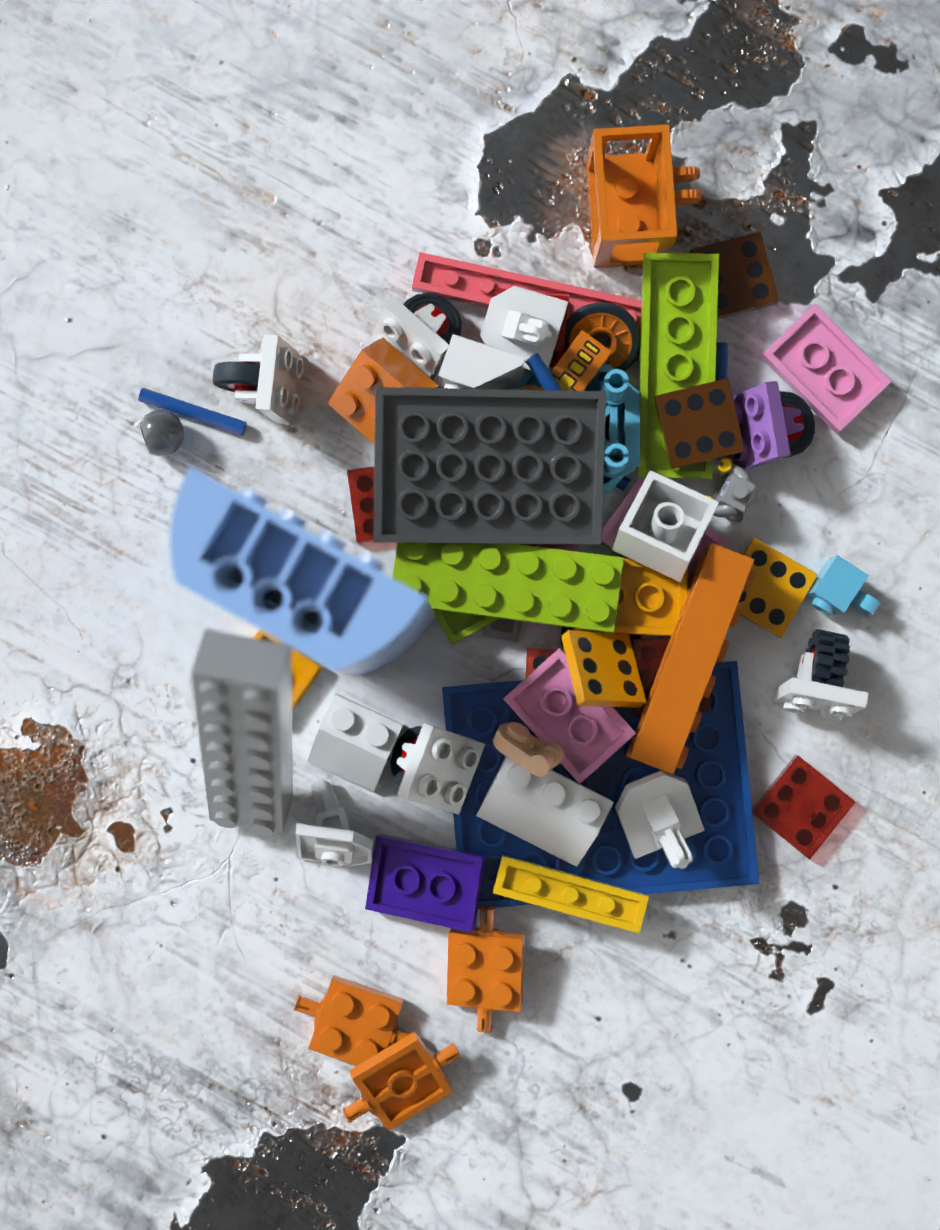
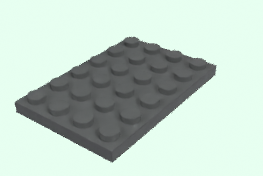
M375 387L373 541L406 543L601 544L606 392Z

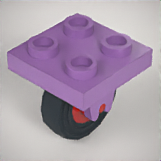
M778 381L764 382L732 396L745 451L732 454L731 457L734 464L742 467L745 471L781 458H789L800 454L812 443L815 434V419L811 408L803 398L795 393L779 391Z

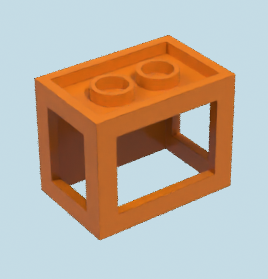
M669 124L593 129L586 161L593 267L643 265L644 253H670L677 238L675 206L696 204L702 201L701 191L696 189L674 190V183L696 181L700 178V168L695 166L672 167ZM650 139L645 153L604 156L608 141Z

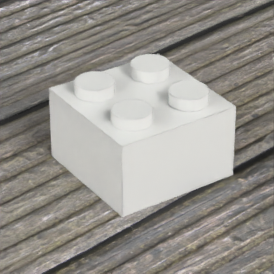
M650 470L618 530L612 550L681 582L719 502Z

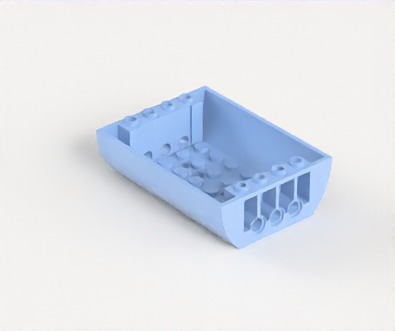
M190 466L181 484L171 522V561L176 583L328 668L344 673L364 675L391 663L409 650L427 631L435 618L427 597L382 573L385 566L383 563L361 552L358 559L342 551L346 543L326 531H322L320 536L317 537L304 529L307 521L294 513L284 509L281 515H278L265 508L269 500L245 487L242 494ZM272 590H282L284 594L282 606L267 600V596ZM309 610H316L317 619L314 624L302 619L303 615Z

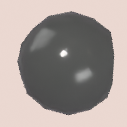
M165 410L152 411L146 414L139 422L149 454L158 457L168 456L176 452L182 445L184 427L180 419L172 412Z

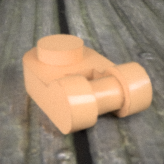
M517 722L501 724L493 738V744L497 750L537 777L546 776L564 758V751L559 744L554 742L545 744L530 734L524 725Z

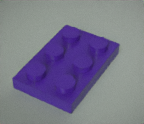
M383 834L377 835L365 909L473 932L476 928L487 855Z

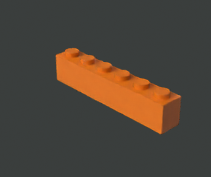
M714 543L704 547L635 729L636 734L632 737L627 750V757L674 774L676 768L681 769L689 751V748L684 746L689 732H696L702 717V712L698 711L702 697L708 698L715 683L716 677L711 675L716 661L721 662L728 649L729 641L724 640L729 626L734 627L742 611V606L738 605L742 591L747 592L750 589L756 571L751 569L754 559Z

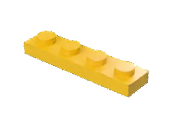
M502 855L493 887V893L638 934L641 930L649 899L647 894Z

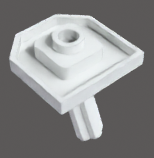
M513 286L491 298L480 336L485 345L524 357L525 360L538 353L549 369L568 301ZM524 362V368L530 370L526 362Z
M661 770L627 784L615 809L634 858H639L663 848L673 868H686L687 864L692 861L693 856L684 839L705 831L686 780Z
M321 779L313 783L311 791L318 814L315 825L297 823L295 837L298 859L318 861L335 867L343 865L359 866L372 863L373 840L349 829L344 808L339 807L332 782Z

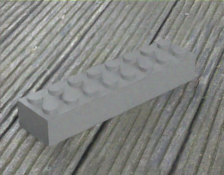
M205 628L191 670V681L209 820L224 828L240 826L250 828L253 832L264 836H270L273 833L283 835L293 797L291 646Z

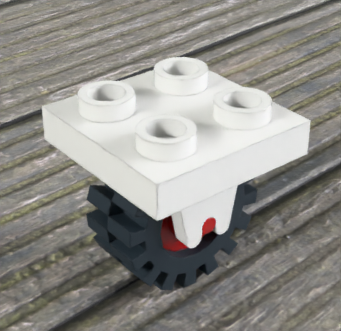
M815 629L812 633V638L808 641V649L806 648L805 655H801L797 678L793 677L776 687L773 702L784 704V710L795 713H806V709L820 711L821 718L841 721L843 716H853V713L866 708L868 693L848 689L851 661H849L850 656H848L850 651L848 635Z

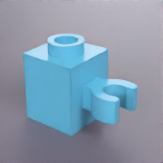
M838 555L828 558L806 595L813 600L811 605L815 609L828 616L832 613L835 615L845 613L849 605L865 616L873 615L881 604L876 598L860 590L869 575Z

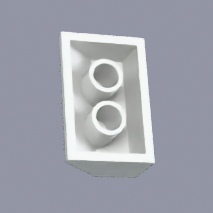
M506 756L476 816L577 867L597 837L614 802L553 770L546 776L537 777Z

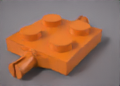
M488 905L480 906V927H476L473 932L453 928L448 932L447 1005L464 1006L478 1010L477 1031L482 1033L483 1029L484 1033L492 1032V1011L521 1012L523 1007L525 935L506 933L494 928L496 907L491 905L489 908Z
M333 975L328 991L320 1003L299 995L294 1011L315 1017L314 1033L308 1048L309 1050L356 1066L410 1034L398 1030V1015L403 1004V998Z
M414 1031L350 1070L351 1078L360 1090L361 1098L342 1108L346 1119L351 1123L369 1111L378 1117L389 1131L453 1093L450 1082L444 1075L442 1067L461 1057L459 1049L453 1042L441 1051L433 1053V1051L425 1047Z

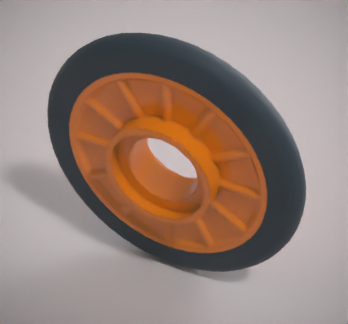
M606 302L591 303L577 309L567 319L564 353L581 330H583L591 337L597 333H605L611 338V343L606 348L612 351V355L605 364H610L614 369L625 371L636 360L641 345L640 329L633 316L622 307Z

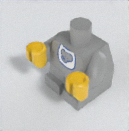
M724 457L716 468L717 472L722 474L715 487V490L718 492L714 491L711 497H707L719 502L714 516L719 518L727 517L740 523L743 521L758 487L751 483L750 475L742 467L733 464L729 458Z

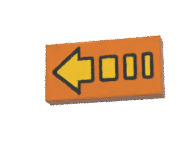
M581 330L551 373L563 391H585L612 355V351ZM540 386L538 390H544V388Z

